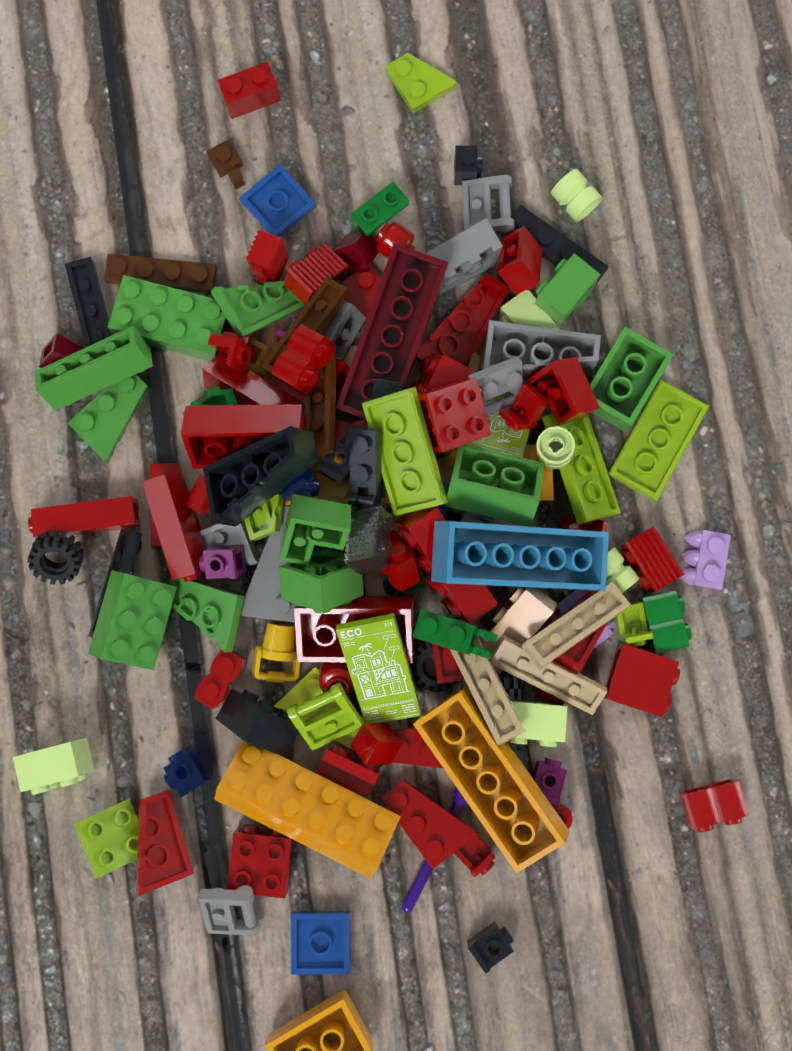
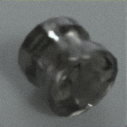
M244 575L236 579L224 578L221 589L237 592V594L243 595L245 598L251 581Z

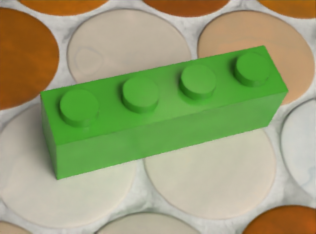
M131 326L35 371L36 391L55 411L69 406L82 398L95 394L108 386L119 383L132 375L152 367L150 347L134 326Z

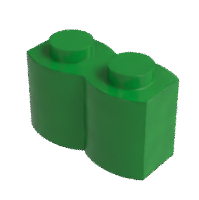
M670 591L638 598L640 602H643L648 630L653 632V638L648 639L651 653L658 654L689 647L692 633L689 624H684L682 612H685V603L681 595L678 596L676 591Z

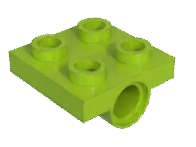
M130 798L73 824L95 879L137 859L138 818Z

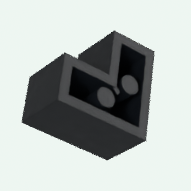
M232 688L215 719L245 742L286 758L300 733L290 720L287 711L280 708L276 712L274 711L275 707L261 699L258 702L260 696L252 691L244 689L242 693Z

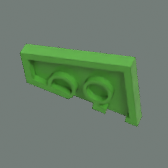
M284 281L266 282L263 285L255 286L244 284L233 288L214 287L211 290L212 295L236 335L239 336V339H243L305 307L303 302H300L296 295H293L292 291L285 287Z
M136 374L119 383L104 388L68 424L108 464L118 441H121L131 417H134L149 387Z
M183 577L175 580L170 578L169 585L177 587L171 607L186 620L193 621L199 626L205 636L208 638L212 637L220 644L218 647L224 652H233L244 596L196 580L185 582Z

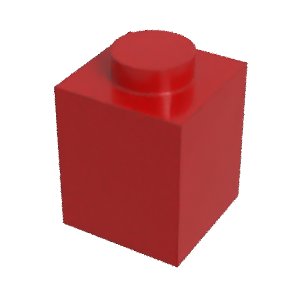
M363 723L350 746L366 765H391L403 741L388 724Z

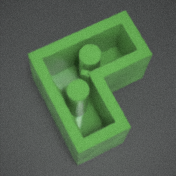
M575 253L568 261L564 258L553 271L555 274L550 281L545 279L536 291L538 297L535 305L560 325L591 294L601 275Z
M293 494L282 534L279 561L308 566L314 545L344 550L350 531L351 505Z
M339 557L323 564L310 561L308 566L290 562L279 566L281 599L293 603L294 606L306 607L314 610L315 613L325 614L329 613L332 608L350 604L353 599L363 596L362 562Z

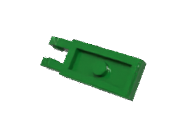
M421 609L412 637L467 655L471 653L491 659L492 653L489 650L472 647L475 636L482 637L490 642H496L498 635L478 629L475 625Z

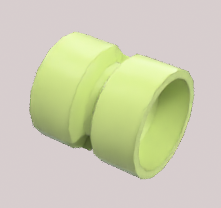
M574 169L566 174L551 191V195L560 205L567 204L566 212L575 222H579L589 215L603 198L593 186H586L587 179L578 169Z
M558 426L549 427L539 435L537 440V457L540 462L545 463L544 466L553 470L561 469L572 460L575 441L568 430Z
M613 547L608 551L606 586L613 582L620 592L623 593L636 583L639 577L630 566L623 565L624 558Z

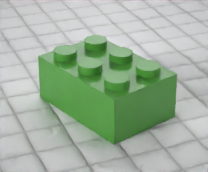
M624 327L589 384L600 406L593 414L626 432L633 425L674 354L631 329Z
M468 444L459 446L447 492L448 503H445V506L531 527L540 501L545 463Z
M112 570L88 654L102 660L154 670L177 587Z

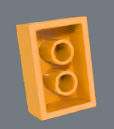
M343 989L269 1033L265 1047L267 1051H373L374 1041L346 989Z

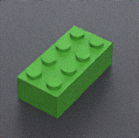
M123 275L108 328L113 334H116L134 326L150 346L211 361L220 351L208 345L210 334L222 335L223 332H227V327L230 325L217 301L213 298Z

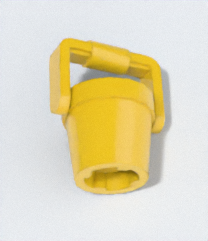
M269 621L262 646H256L252 674L259 680L271 683L295 681L299 676L300 662H297L295 624L283 621ZM261 657L274 661H293L292 674L277 671L259 672Z

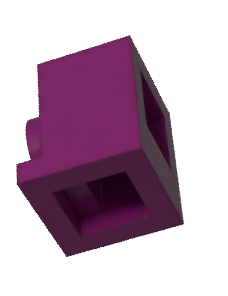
M244 544L212 546L203 550V555L199 559V567L202 572H206V579H236L247 573Z
M545 757L544 762L536 760L532 775L533 780L550 803L559 805L567 770L561 767L562 762ZM548 775H552L555 779L551 786L545 784V778Z

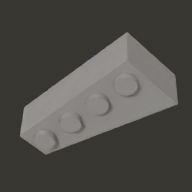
M487 218L425 253L449 262V268L439 295L493 269L503 246Z
M489 320L482 370L516 356L522 361L523 381H526L553 361L577 357L585 376H590L593 374L599 360L601 335Z
M283 506L280 531L269 535L243 601L240 615L242 617L295 623V606L293 603L281 599L279 566L289 563L279 561L281 539L289 511L288 506Z

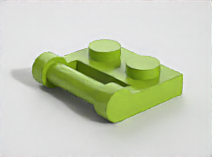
M340 683L330 686L329 691L300 705L293 704L287 707L290 720L312 751L361 728L363 724L362 718L346 696ZM333 701H336L338 704L307 720L303 717Z

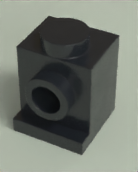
M455 145L454 185H462V181L481 178L483 159L482 156L477 154V146Z
M342 439L341 442L335 440V453L325 454L321 462L316 466L318 473L340 486L344 485L350 475V441ZM337 454H342L345 457L342 463L334 462V457Z
M495 921L467 941L468 949L485 974L493 966L514 952L511 945L514 942L513 937L505 926L499 928ZM492 943L499 945V948L493 952L488 950L489 945Z

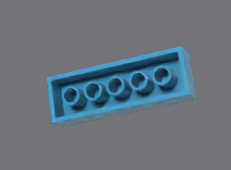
M435 521L431 581L452 584L606 591L609 532Z

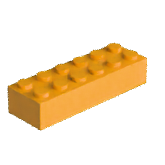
M468 685L424 713L413 723L516 873L566 843L569 834L568 828L508 742L497 745Z
M244 740L217 786L214 800L370 879L377 871L401 817L278 754L257 747Z

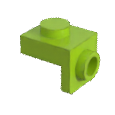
M639 601L630 603L631 605L615 617L619 640L633 647L645 645L646 640L653 638V632L648 630L643 602Z

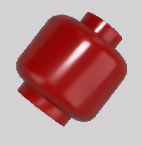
M386 222L374 239L377 242V252L387 259L394 243L414 250L416 248L412 245L414 234L399 222H392L390 225Z
M322 662L319 668V687L322 692L325 693L330 690V686L340 683L346 696H348L354 690L347 664Z

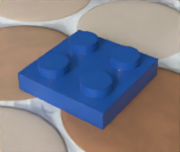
M281 164L239 198L241 204L265 231L278 237L284 235L316 208L315 202Z
M292 911L291 975L350 974V911Z

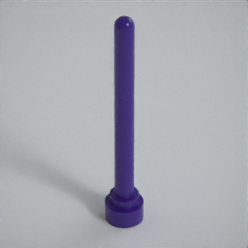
M455 786L452 792L454 794L452 798L454 803L450 812L459 819L464 807H468L469 804ZM424 860L402 904V910L405 913H410L413 910L432 872V868L426 860Z

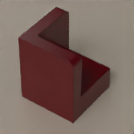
M362 230L346 235L334 249L349 265L346 274L367 268L379 253L376 250V243L372 235L367 236Z
M56 333L42 349L39 368H43L84 348Z

